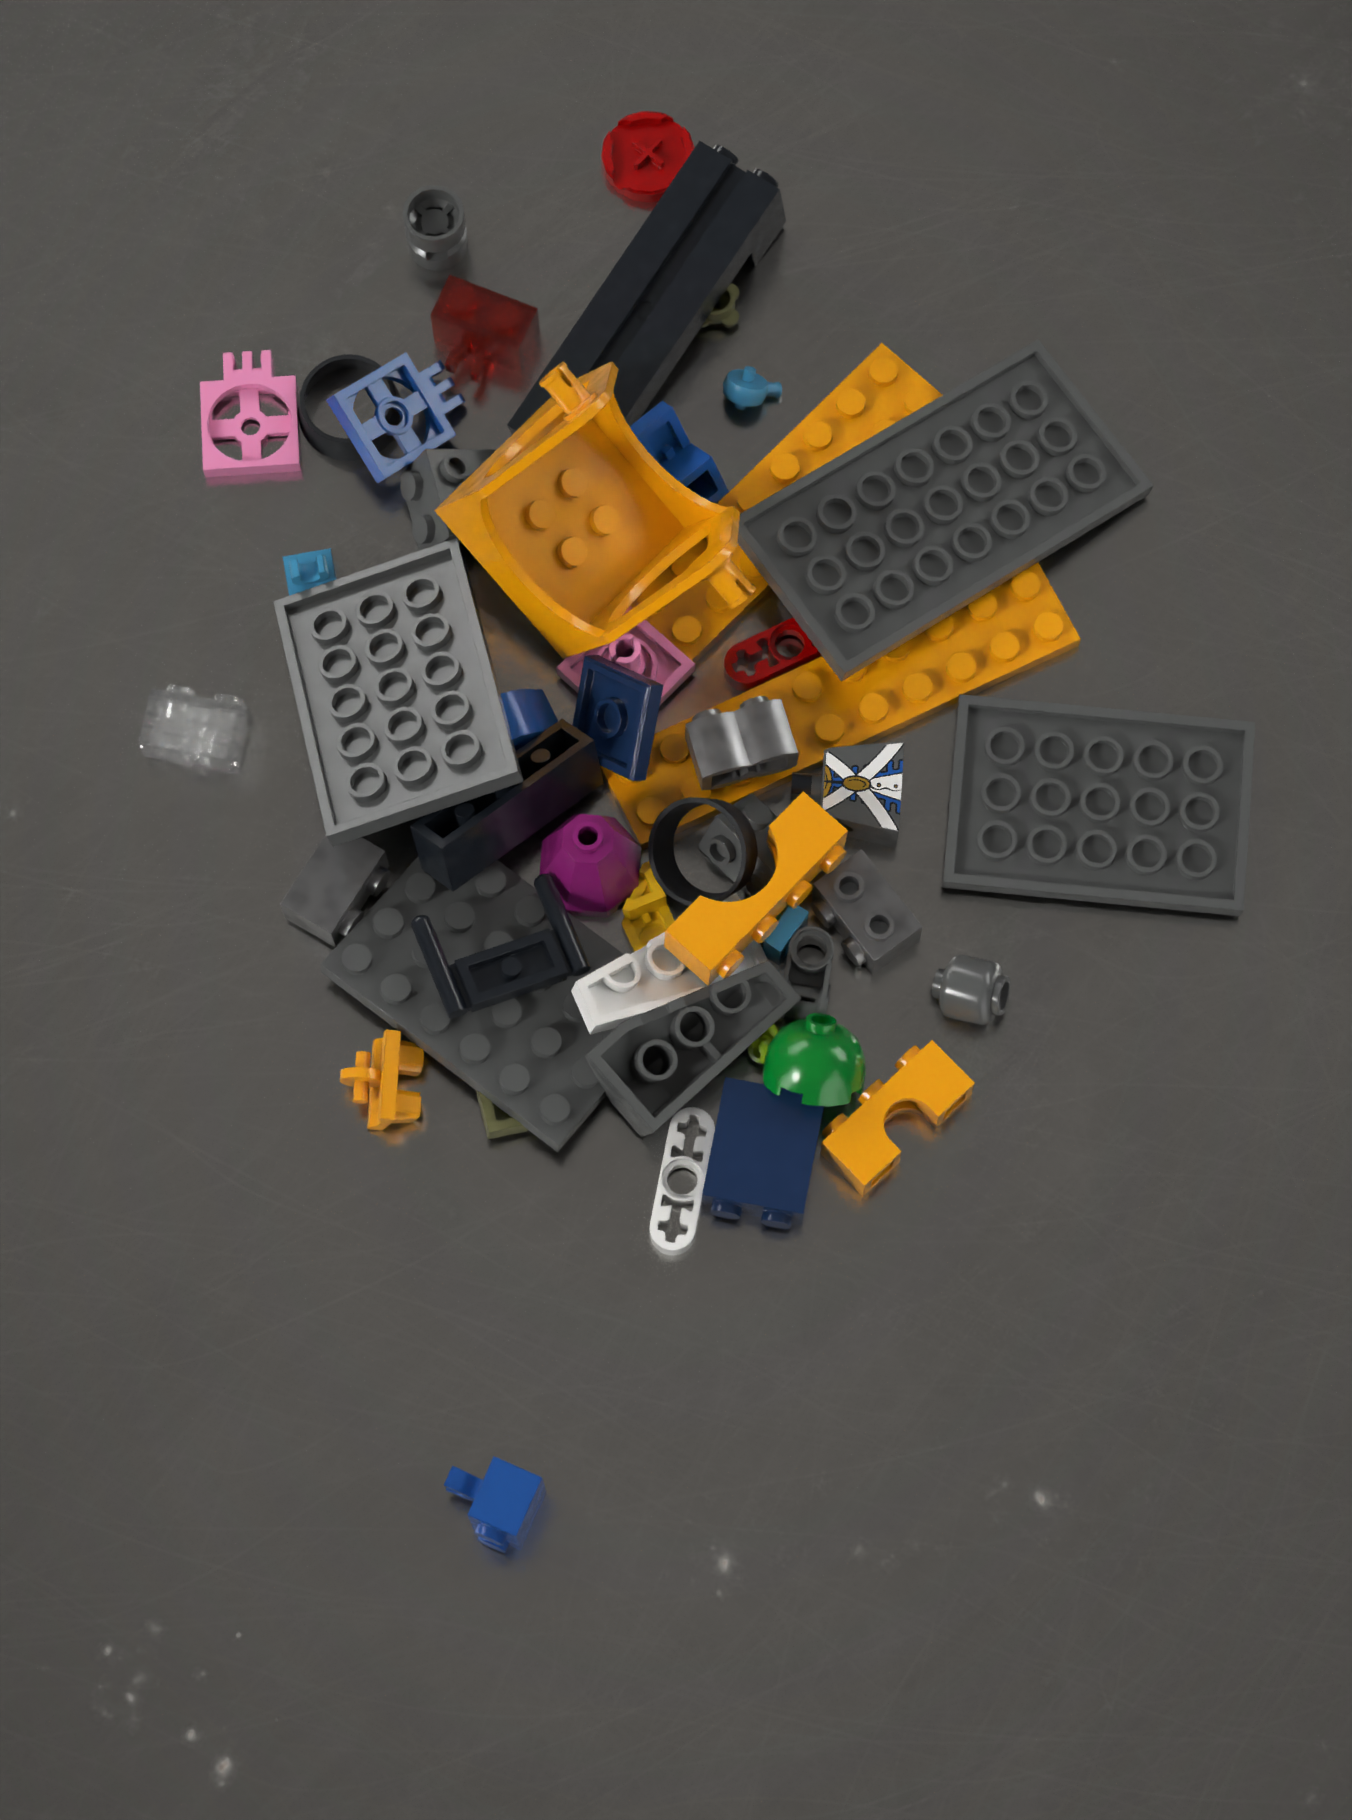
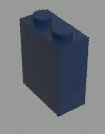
M725 1077L702 1192V1206L711 1207V1214L727 1219H740L741 1213L761 1217L762 1224L774 1228L789 1229L792 1223L802 1225L824 1106L802 1104L803 1094L791 1092L782 1088L781 1095L777 1096L766 1088L764 1084Z

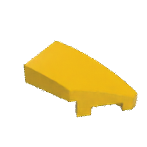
M649 861L642 864L639 870L638 887L633 890L630 898H627L622 909L624 918L621 925L633 953L646 946L649 940L665 932L675 921L667 905L666 895L654 877Z

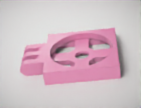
M261 350L260 362L262 368H254L252 351H242V369H235L236 363L233 352L223 353L224 380L200 382L202 458L205 478L301 471L297 380L295 375L273 377L271 350ZM275 394L288 407V415L265 416L260 411L259 395ZM240 396V413L234 419L213 420L212 411L220 400L224 397ZM247 420H256L260 424V429L254 435H246L241 430L243 423ZM288 436L284 444L275 453L262 459L261 445L269 437ZM235 439L242 446V461L230 458L220 452L214 445V441Z

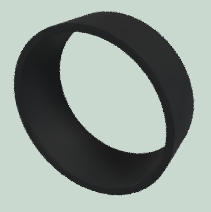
M338 355L321 362L307 375L300 391L299 424L306 440L320 453L337 460H362L349 438H338L328 435L313 424L305 408V400L308 393L320 379L330 373L343 369H361L373 372L381 367L377 362L360 355ZM383 379L389 385L392 396L401 398L394 382ZM389 408L385 419L390 425L397 426L400 423V414L395 409ZM384 433L372 442L378 452H381L393 441L394 437Z
M691 797L670 804L657 817L649 836L648 856L653 875L662 889L674 900L690 906L700 895L712 900L724 901L742 889L750 880L755 870L758 847L750 822L738 808L718 799ZM704 804L718 809L730 820L741 844L742 859L739 874L731 888L722 893H709L693 886L680 872L674 856V836L677 826L690 810Z

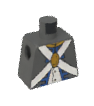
M886 742L825 749L822 774L792 772L790 802H793L804 791L848 830L847 837L896 847L900 821L904 742Z

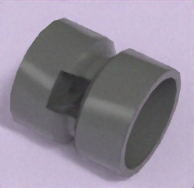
M438 185L420 187L411 193L404 203L402 213L410 256L416 264L427 270L442 271L452 268L462 260L468 247L466 219L462 200L454 191L445 186Z

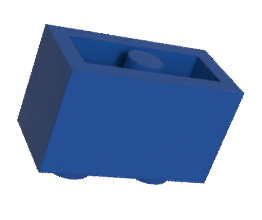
M493 1457L483 1480L452 1466L444 1483L446 1491L473 1502L467 1516L473 1530H475L474 1533L478 1535L477 1540L486 1546L506 1553L509 1545L519 1550L522 1549L546 1495L542 1477L497 1457Z

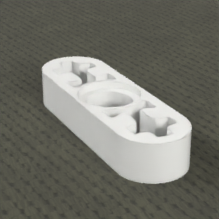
M696 1107L684 1108L678 1111L671 1119L650 1221L652 1244L661 1253L671 1256L686 1252L694 1243L702 1206V1192L714 1137L715 1126L711 1116L706 1111ZM690 1121L699 1122V1130L706 1133L705 1137H696L693 1148V1157L703 1156L702 1162H698L688 1156L671 1157L673 1151L683 1155L685 1134L677 1131L679 1128H687ZM678 1168H687L697 1177L695 1189L688 1194H677L668 1186L667 1180L669 1175ZM663 1200L676 1206L694 1205L691 1212L685 1208L681 1209L680 1228L687 1230L686 1235H677L675 1242H667L665 1232L658 1230L659 1226H668L672 1213V1205L662 1206Z

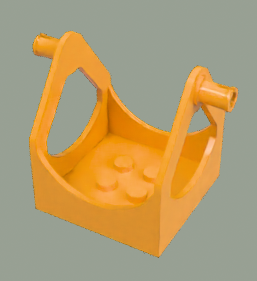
M561 362L539 382L540 386L544 387L551 395V398L434 510L563 659L617 640L699 581L708 580L727 602L730 609H734L749 598L746 593L751 595L756 589L753 583H750L731 561L732 553L735 551L738 543L740 512L735 506L725 507L718 505L691 491L667 472L645 449L629 427L617 404L613 390L619 369L613 362H609L578 378L569 370L565 362ZM709 535L706 550L682 574L624 614L635 599L663 571Z

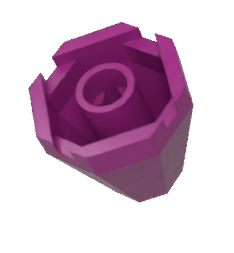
M575 814L542 840L539 875L549 874L553 877L565 908L572 916L608 918L618 910V906L622 902L630 898L633 890L638 887L642 847L615 817Z

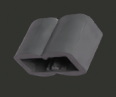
M766 696L754 697L744 701L740 705V709L734 712L721 713L719 709H708L693 716L691 722L685 724V739L701 791L730 786L748 778L775 774L797 765L798 750L782 699L769 700Z

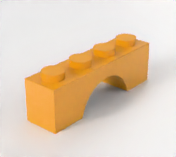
M803 791L769 825L766 843L774 859L775 872L768 884L755 895L734 902L716 901L700 895L665 930L664 947L708 986L719 975L723 979L729 977L744 960L745 956L741 952L753 940L760 944L774 931L779 923L776 917L785 907L789 905L792 909H795L813 889L810 882L822 870L829 874L840 864L847 854L844 847L848 830Z

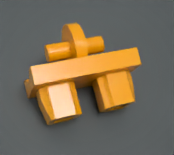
M386 1029L383 1038L373 1040L372 1060L370 1052L357 1051L355 1067L340 1070L339 1082L354 1087V1103H368L369 1092L367 1129L382 1131L391 1123H411L420 1116V1092L397 1090L398 1074L418 1076L421 1073L424 1062V1050L414 1043L400 1040L401 1031Z

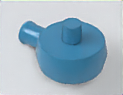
M745 366L744 370L736 369L727 374L723 381V394L728 400L735 403L734 406L737 409L745 410L746 406L754 407L761 405L766 396L779 398L782 394V385L780 382H767L765 378L756 373L754 367Z

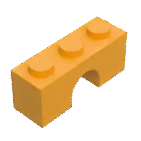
M933 1040L921 1050L916 1045L911 1047L896 1062L895 1067L898 1070L896 1074L885 1084L880 1079L873 1082L858 1098L862 1105L849 1117L844 1113L839 1114L821 1133L826 1139L822 1141L820 1154L862 1197L900 1161L902 1151L889 1139L884 1129V1123L891 1115L899 1111H913L923 1116L936 1129L972 1095L975 1082Z

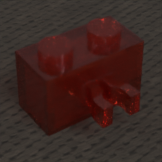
M449 275L430 314L434 340L454 347L445 361L446 371L455 374L459 363L467 360L469 355L472 354L475 364L470 371L471 381L479 384L485 372L484 360L522 373L540 334L538 308Z

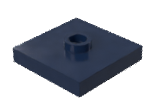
M587 655L584 658L572 725L594 739L600 766L631 781L646 780L663 684L599 655Z

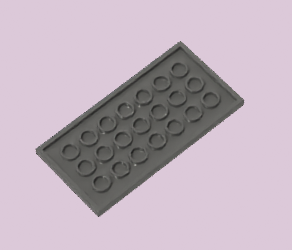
M1038 339L741 513L738 544L842 682L1150 494L1154 485Z

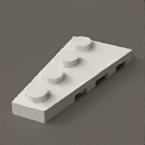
M736 892L722 902L740 901V898ZM665 932L649 940L646 946L634 953H626L575 982L571 992L591 1035L614 1029L623 1021L708 985L664 947ZM753 940L741 952L745 956L744 960L730 976L768 961L761 944ZM719 975L711 984L723 980V978Z

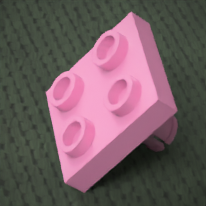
M629 606V608L625 611L624 614H626L628 611H630V610L633 609V608H632L631 606ZM647 620L642 621L617 640L567 657L556 667L557 675L578 693L585 656L599 655L663 684L660 705L695 671V663Z

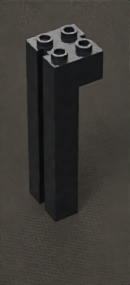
M699 141L507 424L511 434L516 432L551 398V395L544 387L540 386L539 382L561 362H565L568 365L567 367L576 378L609 362H613L619 369L613 390L617 404L629 427L635 423L650 404L745 261L747 260V263L756 267L786 223L781 192L777 188L779 186L778 182L763 170L756 168L753 172L749 170L745 172L738 168L736 165L739 159L725 147L716 144L711 148Z

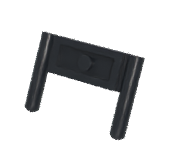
M541 874L537 876L534 880V886L553 930L550 931V928L454 960V964L449 965L430 918L426 915H419L412 920L411 927L450 1019L460 1017L470 1010L475 1012L567 980L569 976H580L591 969L551 875Z

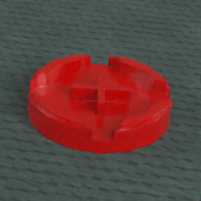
M642 111L627 115L618 121V126L613 128L611 133L609 130L603 141L601 160L606 180L619 194L633 201L657 202L694 150V145L687 129L684 126L682 128L673 121L672 117L664 113Z

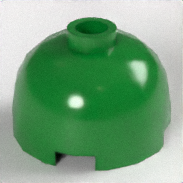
M813 1013L807 1015L806 1019L794 1021L779 1030L768 1045L764 1059L762 1079L764 1086L777 1096L781 1095L782 1088L803 1094L802 1104L828 1107L845 1105L851 1102L853 1092L863 1093L866 1075L865 1056L859 1039L846 1027L838 1024L834 1017L822 1013Z

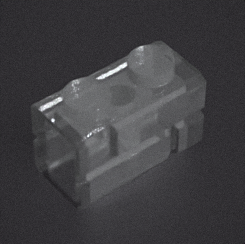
M169 685L166 691L152 689L146 708V717L143 720L139 736V745L144 757L240 774L253 727V717L250 708L243 705L244 701L229 694H216L213 700L196 697L195 691L180 685Z

